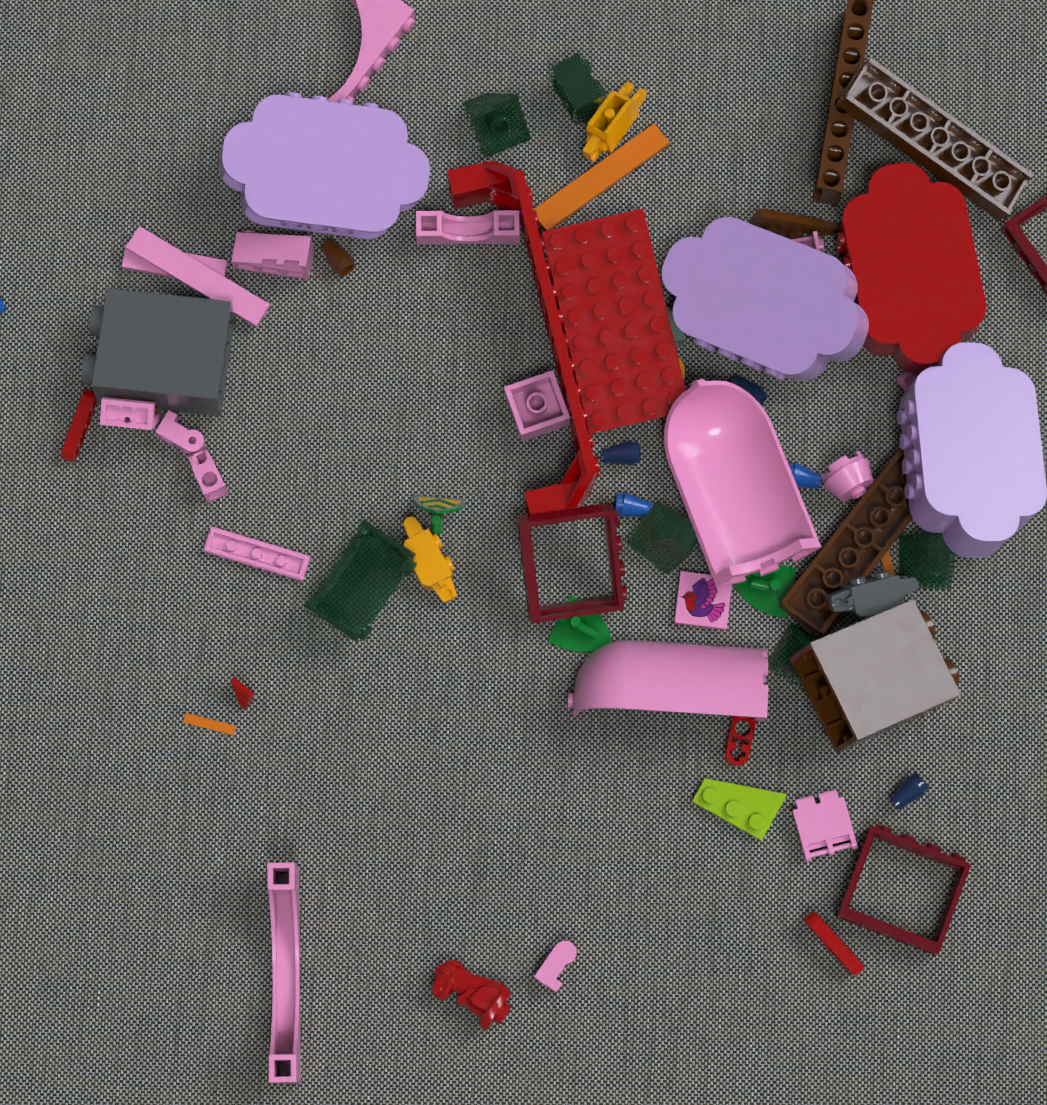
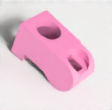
M168 410L155 431L157 437L189 455L205 448V440L202 434L197 430H188L178 424V415Z
M207 448L188 456L194 475L207 503L229 494Z
M569 941L559 942L534 976L536 980L557 993L562 985L557 978L565 966L571 964L576 958L577 950L573 943Z

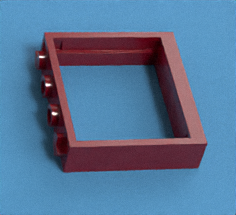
M1046 196L1005 222L1001 231L1047 295V265L1020 228V226L1047 210Z
M610 503L516 516L527 612L531 624L567 619L574 616L580 617L625 610L624 600H627L628 594L626 585H622L621 576H625V567L623 560L619 561L618 551H622V540L620 535H616V526H620V520L618 518V511H614ZM603 517L612 596L540 606L530 527Z
M878 824L875 827L870 826L861 846L836 918L934 956L939 955L971 864L965 862L967 858L959 854L951 853L949 856L941 853V848L936 845L926 843V846L915 843L916 838L903 833H901V836L890 833L891 829L889 827ZM874 839L958 871L933 940L848 908Z

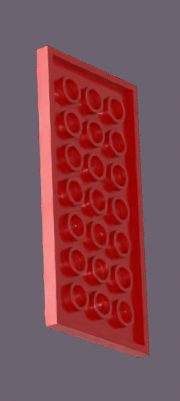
M644 209L543 231L542 236L557 293L559 308L563 317V326L568 337L570 356L573 358L575 366V377L581 390L582 407H585L588 432L595 434L667 417L673 403L686 391Z

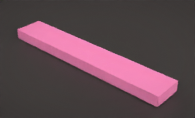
M140 226L126 246L128 251L208 299L231 301L234 314L255 327H258L271 307L266 301Z

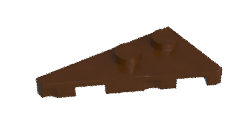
M761 208L756 211L749 221L752 225L788 239L803 238L802 234L813 233V231H817L819 237L839 232L838 222Z

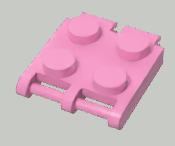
M836 789L819 793L818 799L820 803L818 804L815 803L813 795L795 800L797 809L792 810L806 862L812 861L811 858L824 854H829V856L835 855L836 851L852 848V850L858 849L844 797H838ZM848 840L850 841L849 843H845V844L838 845V846H834V847H833V845H832V844L841 843V842L848 841ZM825 846L827 847L826 849H822L811 853L809 851Z

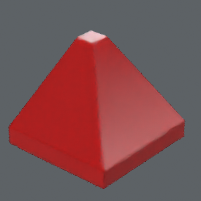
M232 678L230 682L240 707L245 710L254 700L255 695L236 678Z

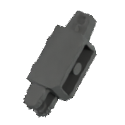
M889 570L874 572V577L866 579L865 576L853 577L849 579L850 583L841 585V590L827 595L829 609L833 612L847 611L851 615H858L860 617L887 611L901 605L904 601L903 595L916 591L919 583L917 578L891 574Z

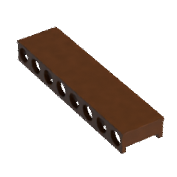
M874 0L847 1L846 11H844L812 202L838 207L842 195L854 117L837 106L836 103L859 65L864 63Z
M869 58L859 65L836 103L841 109L939 179L955 186L963 196L1000 222L1011 214V209L1028 180L1034 175L873 58ZM869 67L876 69L879 73L873 71ZM890 82L897 84L900 88L892 85ZM911 97L918 99L921 103L913 100ZM931 111L939 114L941 117L934 115ZM952 126L958 128L961 132L955 130ZM972 141L979 143L982 147L976 145ZM993 156L1000 158L1002 161L995 159ZM1013 170L1018 171L1023 176L1016 174Z
M900 448L779 605V608L818 638L824 635L841 613V611H830L827 595L841 590V585L850 583V578L865 576L866 579L913 519L910 513L909 499L905 497L907 478L906 474H903L902 471L904 449Z

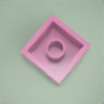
M553 370L504 387V395L521 442L570 425V416Z

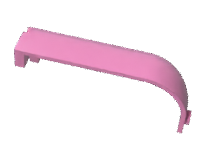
M705 379L692 382L690 384L691 387L676 399L668 413L664 430V447L668 464L716 587L744 582L746 580L745 576L759 572L760 576L772 573L780 569L778 564L791 558L793 562L799 561L821 548L772 422L764 408L751 394L733 383L705 381Z
M634 640L611 642L596 649L583 662L576 676L574 693H568V708L573 709L572 716H578L579 711L587 709H630L754 717L756 721H766L768 685H763V682L766 683V675H768V659H765L767 657V649Z

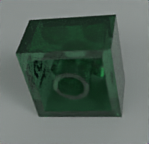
M579 53L551 67V85L575 126L593 117L604 102L603 94H605L599 80L594 81L590 74L592 73V68L587 59L582 60Z

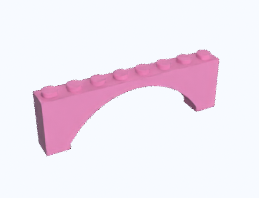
M351 0V4L357 7L361 20V48L351 75L345 84L327 101L337 102L338 99L353 101L354 104V97L359 91L363 92L370 83V76L374 71H380L386 61L384 58L389 52L393 53L401 42L400 37L404 32H410L415 25L416 20H414L415 12L413 8L401 0Z
M295 862L267 863L273 973L269 1083H301L299 867Z

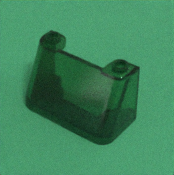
M364 519L356 530L358 533L354 538L355 540L352 539L350 541V546L322 586H319L316 590L318 596L311 595L304 604V609L308 614L356 643L360 639L365 641L373 630L370 625L404 576L407 575L409 577L418 565L414 562L416 559L415 553Z

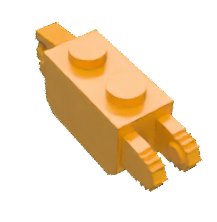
M627 81L619 92L612 91L609 93L587 124L586 132L588 136L585 140L587 144L582 150L586 159L594 162L602 151L613 152L639 116L638 109L646 99V90L638 89L630 99L629 97L634 90V84Z
M407 517L403 521V526L409 539L405 540L403 549L423 589H433L443 604L455 599L457 593L452 581L453 574L451 572L455 570V567L449 556L443 557L440 551L443 545L436 533L432 535L429 529L423 531L416 517Z

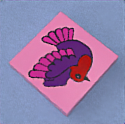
M681 571L674 624L726 630L732 585L716 587L712 575Z

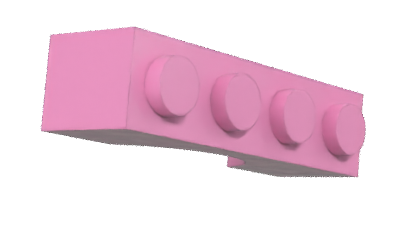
M497 210L481 216H455L443 211H416L417 244H520L519 210Z

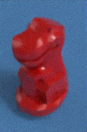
M449 960L434 970L435 979L431 988L432 996L435 999L438 998L439 1001H445L452 992H457L459 996L456 1004L459 1007L468 1008L471 1013L479 1017V1027L485 1031L494 1022L500 1025L510 1012L512 1007L507 1002L512 993L504 984L473 975L466 971L457 960Z

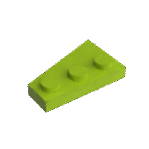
M705 778L692 803L762 841L787 794Z

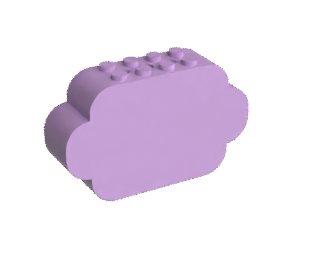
M287 92L286 95H271L257 105L250 122L237 124L227 133L219 154V174L228 187L241 192V207L247 218L261 226L360 239H375L388 231L397 220L399 212L411 209L428 188L430 165L427 156L417 146L407 143L408 132L402 118L393 111L378 108V104L363 103V106L353 105V101L346 99L330 102L327 101V97L312 96V99L301 98L302 94Z
M719 218L708 225L702 238L686 237L679 240L671 247L664 261L662 280L667 290L676 296L673 305V318L677 327L685 334L694 338V344L699 345L701 348L713 353L718 349L717 353L735 362H738V359L741 358L740 362L760 372L763 367L765 368V373L782 381L785 380V377L796 381H809L818 377L826 368L829 360L843 362L857 355L867 337L869 330L868 317L865 311L858 304L854 303L858 288L857 280L847 266L834 256L737 218Z
M963 342L951 346L936 366L927 368L919 374L900 401L897 421L902 429L900 448L904 449L902 471L903 474H906L907 478L905 497L909 499L910 513L914 521L926 531L942 533L944 541L951 551L966 558H985L993 555L1016 531L1022 529L1043 508L1047 499L1036 391L1033 382L1024 372L1015 368L1003 367L1000 357L989 346L973 342Z

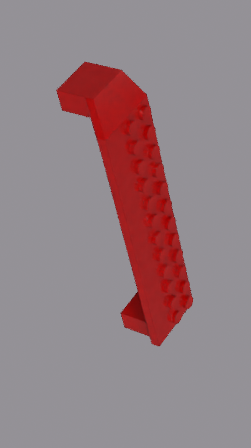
M493 160L448 170V187L454 210L490 202L502 210H519V220L563 399L570 416V428L577 454L561 484L525 492L527 514L582 507L595 487L600 468L597 457L593 456L594 444L591 432H587V415L585 407H581L580 397L582 396L579 383H575V366L573 358H569V342L567 334L563 333L561 309L556 306L557 293L554 284H551V269L548 259H545L543 236L539 235L536 210L533 211L530 186L527 187L524 171Z

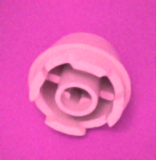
M857 451L855 453L856 457L848 459L846 455L839 458L828 466L830 472L827 475L825 473L821 474V478L825 483L824 488L841 501L861 497L873 484L869 459L864 458L860 451Z

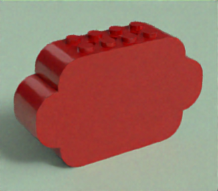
M911 163L890 164L878 169L871 177L866 193L853 198L845 207L839 224L838 239L835 240L836 251L838 255L842 254L843 264L856 277L858 288L854 303L858 304L868 317L869 330L863 347L868 352L877 356L893 355L896 364L901 370L919 376L925 369L936 366L951 346L966 342L974 336L986 314V299L967 206L962 193L949 183H930L927 174L920 167Z

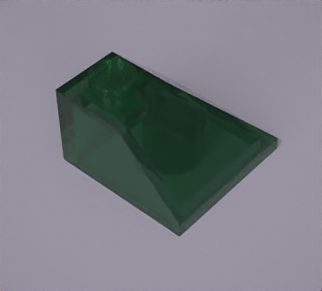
M485 93L462 102L468 122L484 158L531 140L517 94Z
M656 501L629 537L626 544L662 572L668 574L690 554L698 543V539L689 519Z
M922 532L900 535L898 575L917 578L919 589H951L955 553L946 545L943 534Z
M790 623L768 661V670L805 691L790 657L819 638Z

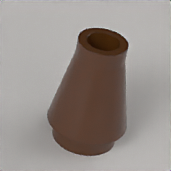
M332 238L326 240L321 245V249L334 274L344 277L354 270L356 266L354 257L340 247Z

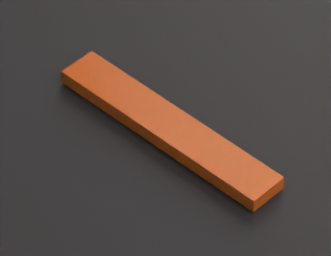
M652 124L533 209V211L536 210L539 224L545 231L555 228L669 146L670 142L656 124Z

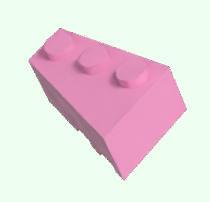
M245 230L243 233L236 232L231 262L234 269L310 280L314 246L311 236L260 234L255 231Z

